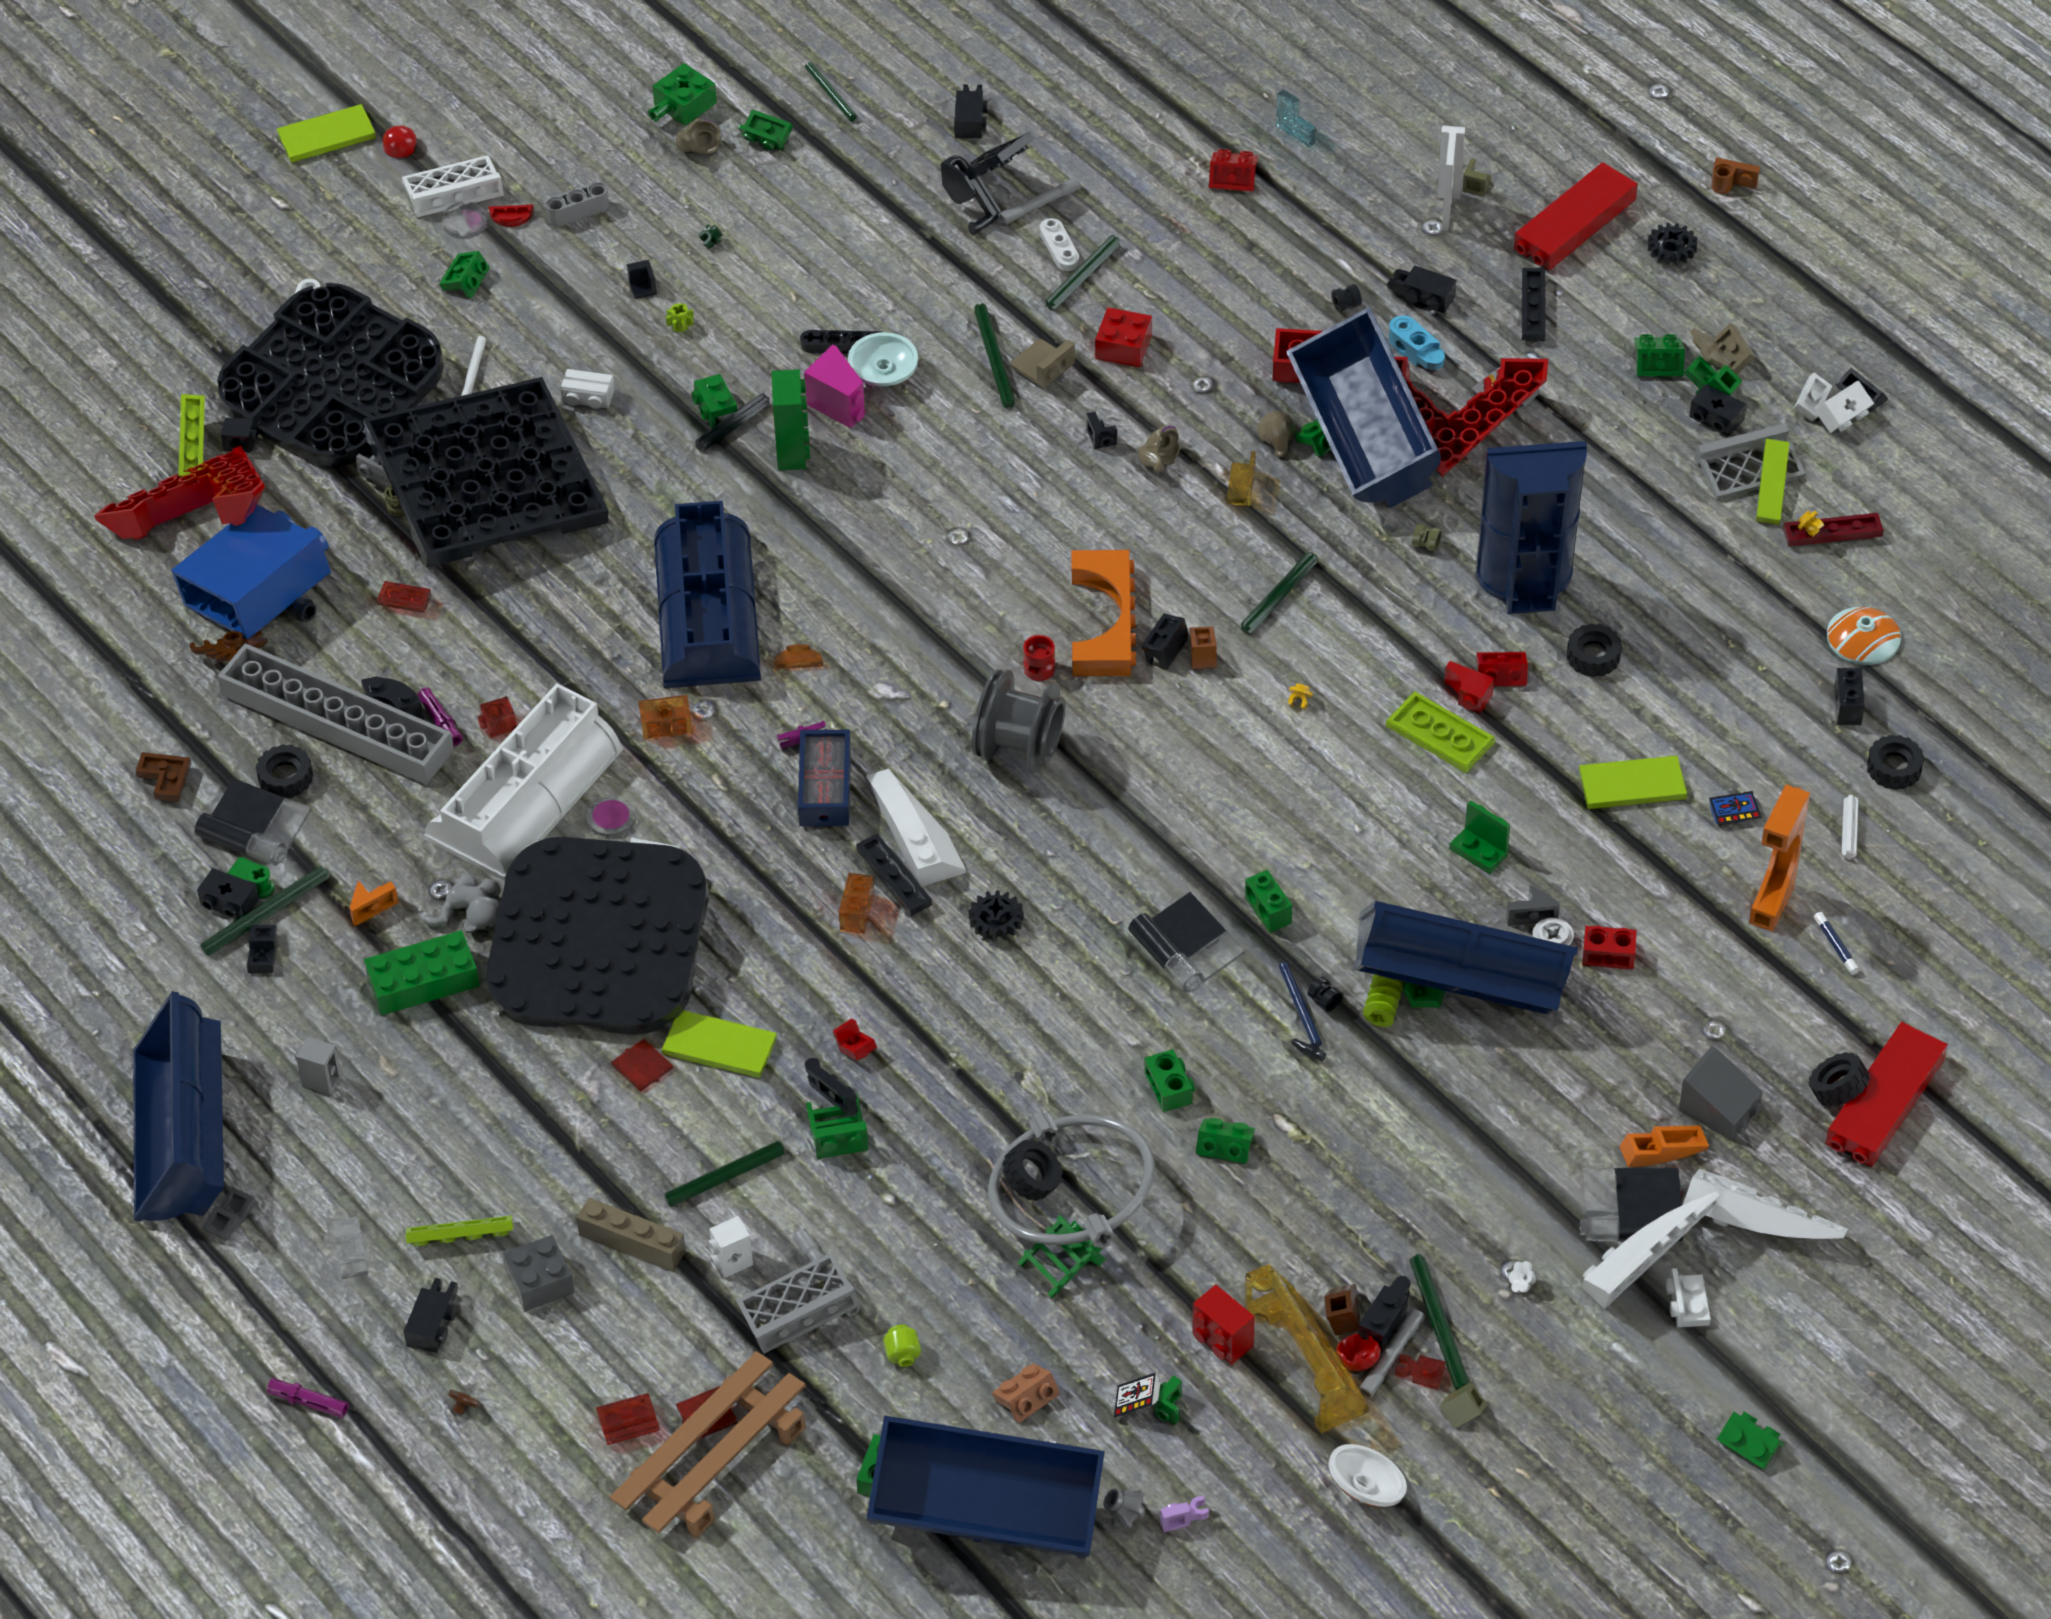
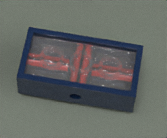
M850 729L800 730L799 826H849L851 779Z

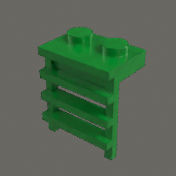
M858 1095L856 1100L858 1112L856 1116L816 1123L815 1120L847 1114L837 1106L813 1110L811 1102H806L817 1159L869 1150L866 1121H863Z
M1059 1215L1052 1227L1048 1226L1045 1229V1234H1069L1085 1229L1075 1220L1070 1223ZM1091 1240L1060 1245L1077 1262L1069 1270L1045 1244L1035 1243L1029 1251L1026 1249L1023 1252L1024 1256L1017 1263L1023 1267L1030 1260L1054 1285L1047 1293L1051 1298H1054L1089 1260L1100 1267L1106 1260L1100 1253L1102 1249L1094 1247ZM1039 1249L1066 1274L1060 1281L1034 1257Z

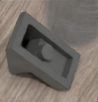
M1530 885L1528 901L1508 902L1507 924L1508 926L1535 924L1546 918L1559 919L1560 904L1554 898Z

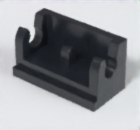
M1163 613L1141 645V649L1144 650L1149 664L1152 665L1154 662L1153 657L1158 659L1161 669L1167 670L1189 639L1185 618Z

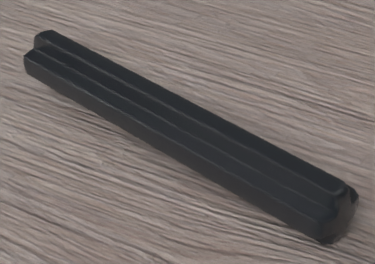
M764 393L755 397L738 409L737 412H734L696 439V448L704 452L770 404L769 398Z

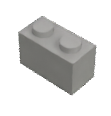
M307 1037L303 1045H300L295 1053L302 1087L331 1096L342 1077L336 1045Z

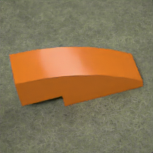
M1696 1125L1655 1126L1651 1133L1627 1134L1619 1147L1629 1168L1675 1161L1707 1150L1709 1145L1701 1126Z

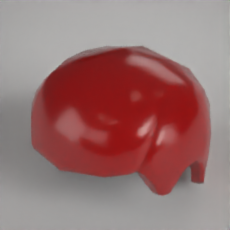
M396 125L388 129L383 135V151L388 156L404 158L414 153L417 140L411 128L404 125Z
M1353 1334L1344 1338L1337 1345L1336 1352L1346 1369L1358 1372L1367 1370L1377 1363L1381 1348L1372 1336H1369V1340H1365L1359 1334Z

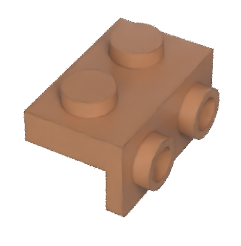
M1035 1363L1024 1367L1019 1374L1010 1380L1004 1381L999 1388L991 1392L996 1402L1010 1409L1014 1420L1018 1423L1060 1394L1052 1373Z

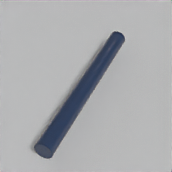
M1283 962L1279 965V969L1311 1044L1321 1046L1322 1041L1290 966L1287 962Z

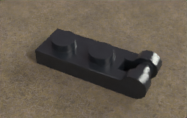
M810 1058L805 1061V1069L808 1073V1082L811 1087L851 1117L858 1112L857 1095L851 1087H846L834 1074L830 1075L821 1068L820 1061L817 1058Z

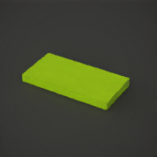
M362 104L276 128L279 139L291 163L376 138L375 131Z
M1416 691L1386 720L1387 728L1465 773L1495 743L1494 736Z
M1677 755L1579 765V775L1587 809L1684 800L1687 798V791Z
M684 1010L674 1020L663 1045L662 1054L761 1078L777 1040V1033Z

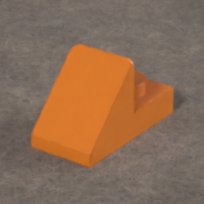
M360 881L357 882L350 904L351 919L354 926L399 903L396 887L391 881L378 886L371 892H368Z

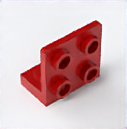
M1219 149L1218 152H1213L1210 160L1208 188L1254 191L1258 155H1253L1251 151H1240V154L1231 153V150Z

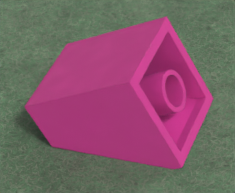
M831 345L804 372L807 405L852 428L865 415L863 381L835 345Z

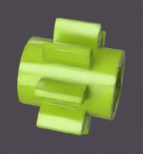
M674 304L671 309L666 310V325H672L673 331L684 332L689 326H693L694 311L693 309L688 310L686 304Z

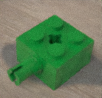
M683 63L652 85L655 106L648 110V115L654 122H657L668 114L686 126L717 103L716 85L713 81Z

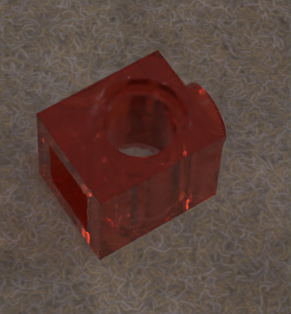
M507 696L479 705L480 715L477 716V720L481 730L485 729L489 738L513 731L517 727L515 712Z

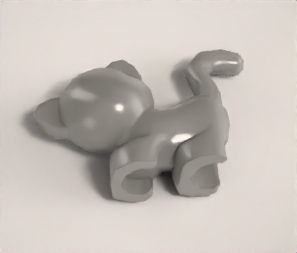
M462 873L457 883L447 893L440 916L434 918L427 914L423 917V922L431 927L439 928L447 923L451 910L467 908V919L464 922L465 932L473 933L477 930H490L496 927L500 903L496 899L500 896L501 888L492 879H484L479 885L474 876Z

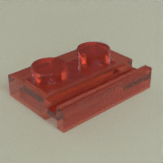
M649 1393L596 1407V1413L606 1445L660 1431Z

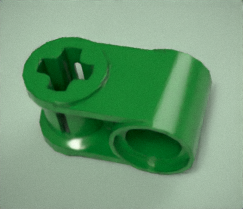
M239 857L227 872L233 876L255 883L259 898L261 899L271 896L275 890L273 882L269 879L270 870L268 867L251 862L246 858Z

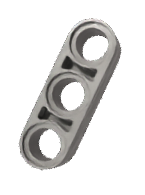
M593 182L550 197L545 203L548 223L551 226L559 227L607 210L609 208L607 185L602 182Z

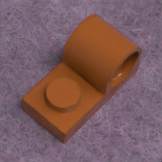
M1716 157L1712 172L1711 188L1718 194L1730 192L1734 184L1757 189L1761 167Z
M1214 626L1189 627L1192 669L1217 668V644Z

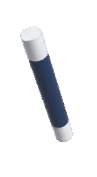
M1823 912L1816 913L1814 915L1815 921L1850 974H1857L1860 970Z

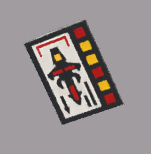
M1156 1372L1117 1386L1114 1418L1151 1406L1158 1401L1160 1383L1158 1382L1159 1379Z

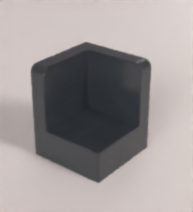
M649 260L626 264L628 282L634 298L639 299L657 295L656 280Z

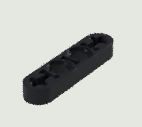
M807 330L800 336L801 349L808 353H824L831 345H835L842 354H849L851 347L854 345L851 343L852 341L859 340L870 334L882 333V331ZM832 339L840 341L837 344L828 343V341Z

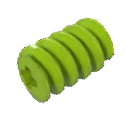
M1373 975L1365 1007L1363 1008L1365 1019L1378 1027L1392 1026L1405 982Z

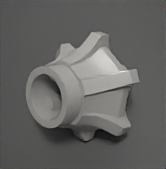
M1131 1488L1125 1491L1111 1489L1106 1494L1103 1505L1112 1514L1114 1525L1119 1526L1123 1524L1128 1529L1134 1521L1138 1522L1143 1518L1145 1514V1508L1142 1506L1144 1493L1141 1490L1133 1492Z

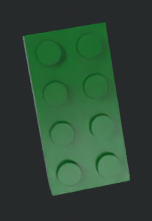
M800 369L771 371L778 471L806 469V459H810V445H805V443H809V428H804L808 427L807 396L802 395V393H806L805 379L800 378Z
M462 930L364 959L367 979L381 1016L480 987L477 968Z

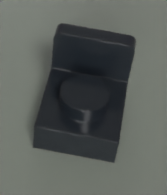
M1096 411L1086 413V431L1094 449L1116 445V426L1105 427L1103 420H1099Z

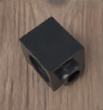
M225 418L221 431L223 450L233 451L234 448L241 445L243 451L252 453L254 443L258 442V429L254 428L253 419Z

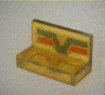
M1251 451L1249 464L1232 462L1227 504L1251 505L1256 451Z

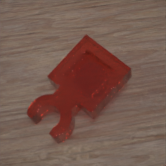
M1399 1355L1398 1363L1405 1364L1406 1367L1396 1366V1376L1408 1377L1410 1375L1413 1376L1412 1383L1439 1390L1446 1361L1419 1355L1418 1361H1414L1409 1355Z

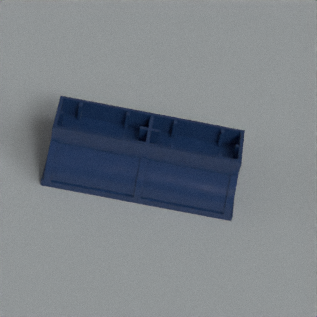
M1370 307L1286 351L1354 498L1367 503L1386 500L1390 508L1433 486L1429 476L1437 469L1441 460V454Z
M1586 441L1487 448L1475 573L1480 586L1487 593L1505 600L1507 614L1556 611L1557 595L1564 591L1571 582L1577 525L1580 516L1584 467L1587 457Z
M723 500L675 504V517L662 523L654 535L663 687L676 688L761 681L749 528L739 517L724 513Z
M1374 901L1359 913L1358 920L1361 921L1357 939V955L1353 970L1550 1015L1559 1009L1561 994L1570 973L1573 957L1577 955L1578 947Z
M171 991L133 1049L134 1220L140 1222L142 1220H167L185 1212L204 1216L224 1188L221 1021L203 1017L202 1010L195 1001L174 991Z
M884 1415L866 1521H869V1525L877 1526L878 1524L970 1538L974 1542L988 1541L1075 1555L1079 1559H1086L1090 1555L1105 1451Z

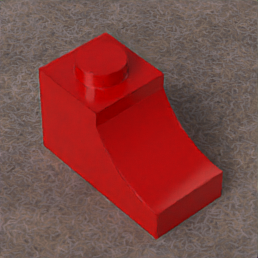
M1448 662L1445 667L1444 683L1451 686L1458 693L1459 706L1481 714L1493 695L1494 678L1455 662Z

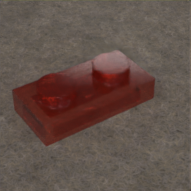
M384 581L377 601L378 605L425 613L432 594L431 589Z

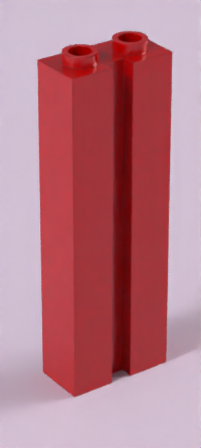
M1600 163L1515 232L1514 250L1527 258L1532 256L1535 264L1550 271L1633 203L1637 197L1638 183L1606 163Z
M1901 1021L1868 1069L1870 1076L1869 1084L1855 1099L1850 1100L1843 1106L1828 1128L1825 1144L1837 1152L1845 1153V1151L1852 1153L1853 1158L1857 1162L1873 1167L1944 1062L1948 1044Z

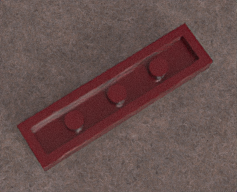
M1878 513L1822 518L1820 520L1824 523V526L1813 537L1807 533L1805 528L1802 530L1798 528L1799 521L1785 522L1783 525L1788 547L1883 537L1884 531Z

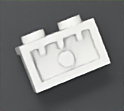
M1672 1268L1670 1278H1666L1667 1295L1672 1294L1673 1301H1670L1671 1317H1676L1677 1328L1710 1326V1314L1703 1275L1678 1276L1677 1268Z

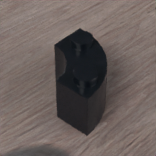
M378 676L361 679L364 695L424 720L421 701L414 690L406 684L394 679Z

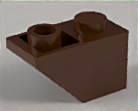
M1356 1284L1330 1289L1324 1296L1326 1318L1335 1336L1358 1331L1361 1321Z

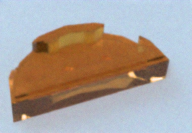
M805 644L787 646L786 650L776 655L774 661V669L823 667L821 654L810 649V646Z

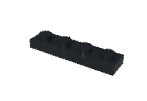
M1522 268V341H1545V268Z
M878 833L856 844L857 852L910 916L932 906L930 896Z

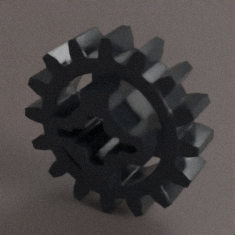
M1668 222L1666 227L1658 225L1657 230H1651V235H1648L1647 250L1651 251V257L1658 256V262L1665 260L1666 265H1669L1670 262L1678 265L1679 261L1687 263V259H1693L1694 253L1697 252L1698 238L1694 236L1693 230L1687 231L1686 225L1680 228L1679 223L1671 226Z
M996 890L995 895H991L989 891H986V897L984 898L978 895L977 902H971V909L968 911L970 927H975V934L977 935L982 932L983 939L992 936L993 941H996L998 936L1006 940V934L1008 933L1013 936L1016 935L1015 928L1021 929L1022 921H1024L1022 903H1018L1016 896L1010 899L1009 892L1000 895L999 890Z

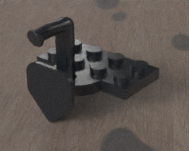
M1030 132L984 152L972 162L959 155H953L941 163L942 185L949 197L957 204H962L975 197L986 214L978 221L968 224L969 232L972 235H975L997 220L1000 213L998 205L979 175L981 176L989 170L993 171L1000 165L1001 167L1013 160L1012 157L1014 155H1019L1029 148L1027 144L1034 140Z

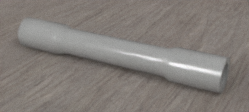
M1077 177L1069 179L1039 196L998 214L1000 222L1003 225H1007L1031 211L1080 190L1082 186Z
M801 1229L794 1234L793 1240L811 1262L823 1257L817 1244L806 1229ZM828 1264L822 1267L819 1273L830 1274L832 1268ZM833 1282L830 1290L833 1291L844 1285ZM860 1306L845 1314L847 1316L855 1315L859 1312Z
M1417 1309L1410 1310L1400 1325L1394 1339L1374 1369L1369 1372L1359 1387L1358 1392L1366 1399L1373 1398L1384 1381L1385 1375L1425 1319L1421 1311Z

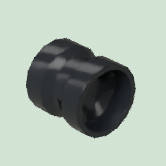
M1356 284L1347 285L1346 289L1338 288L1332 290V301L1338 312L1345 311L1350 306H1361L1362 297Z
M1324 976L1316 979L1307 992V995L1313 1001L1319 1002V1006L1325 1012H1331L1338 1007L1344 996L1338 988H1333L1331 981Z

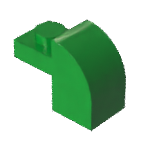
M1700 355L1683 372L1698 387V390L1695 392L1696 395L1706 384L1731 395L1742 382L1727 365L1715 371Z

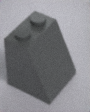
M1711 1046L1683 1079L1679 1111L1732 1141L1738 1133H1744L1752 1116L1757 1117L1763 1108V1103H1761L1763 1091L1716 1047Z

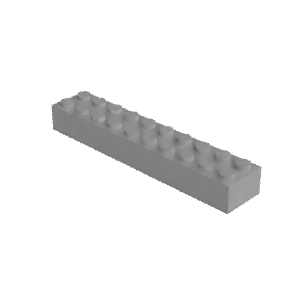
M246 643L217 676L222 696L426 785L454 752L450 731Z

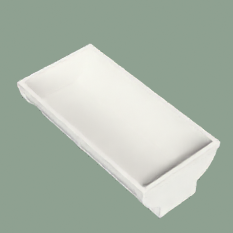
M556 683L440 810V814L426 825L424 839L505 882L508 869L516 856L529 845L543 840L623 751V745L620 744L614 730L598 715L597 703Z

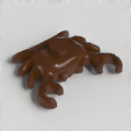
M231 631L226 633L223 638L218 639L216 644H211L208 640H204L203 646L196 647L195 643L192 642L190 643V650L196 655L205 654L206 657L216 659L217 661L225 662L228 660L230 662L245 643L259 649L268 642V638H261V631L255 633L249 639L244 638L241 632Z

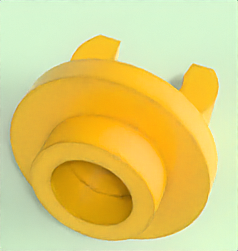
M1808 510L1799 518L1800 524L1798 528L1800 530L1805 528L1807 533L1813 537L1824 526V523L1819 518H1816L1818 515L1816 510L1812 513Z
M1296 683L1295 687L1290 686L1289 692L1293 694L1289 696V705L1293 707L1295 699L1300 698L1302 699L1301 708L1305 710L1308 705L1307 698H1312L1313 693L1309 691L1310 687Z

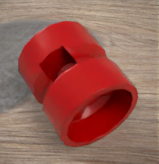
M1044 635L1029 637L1023 645L1024 673L1028 678L1035 681L1047 680L1055 672L1054 642L1051 638Z

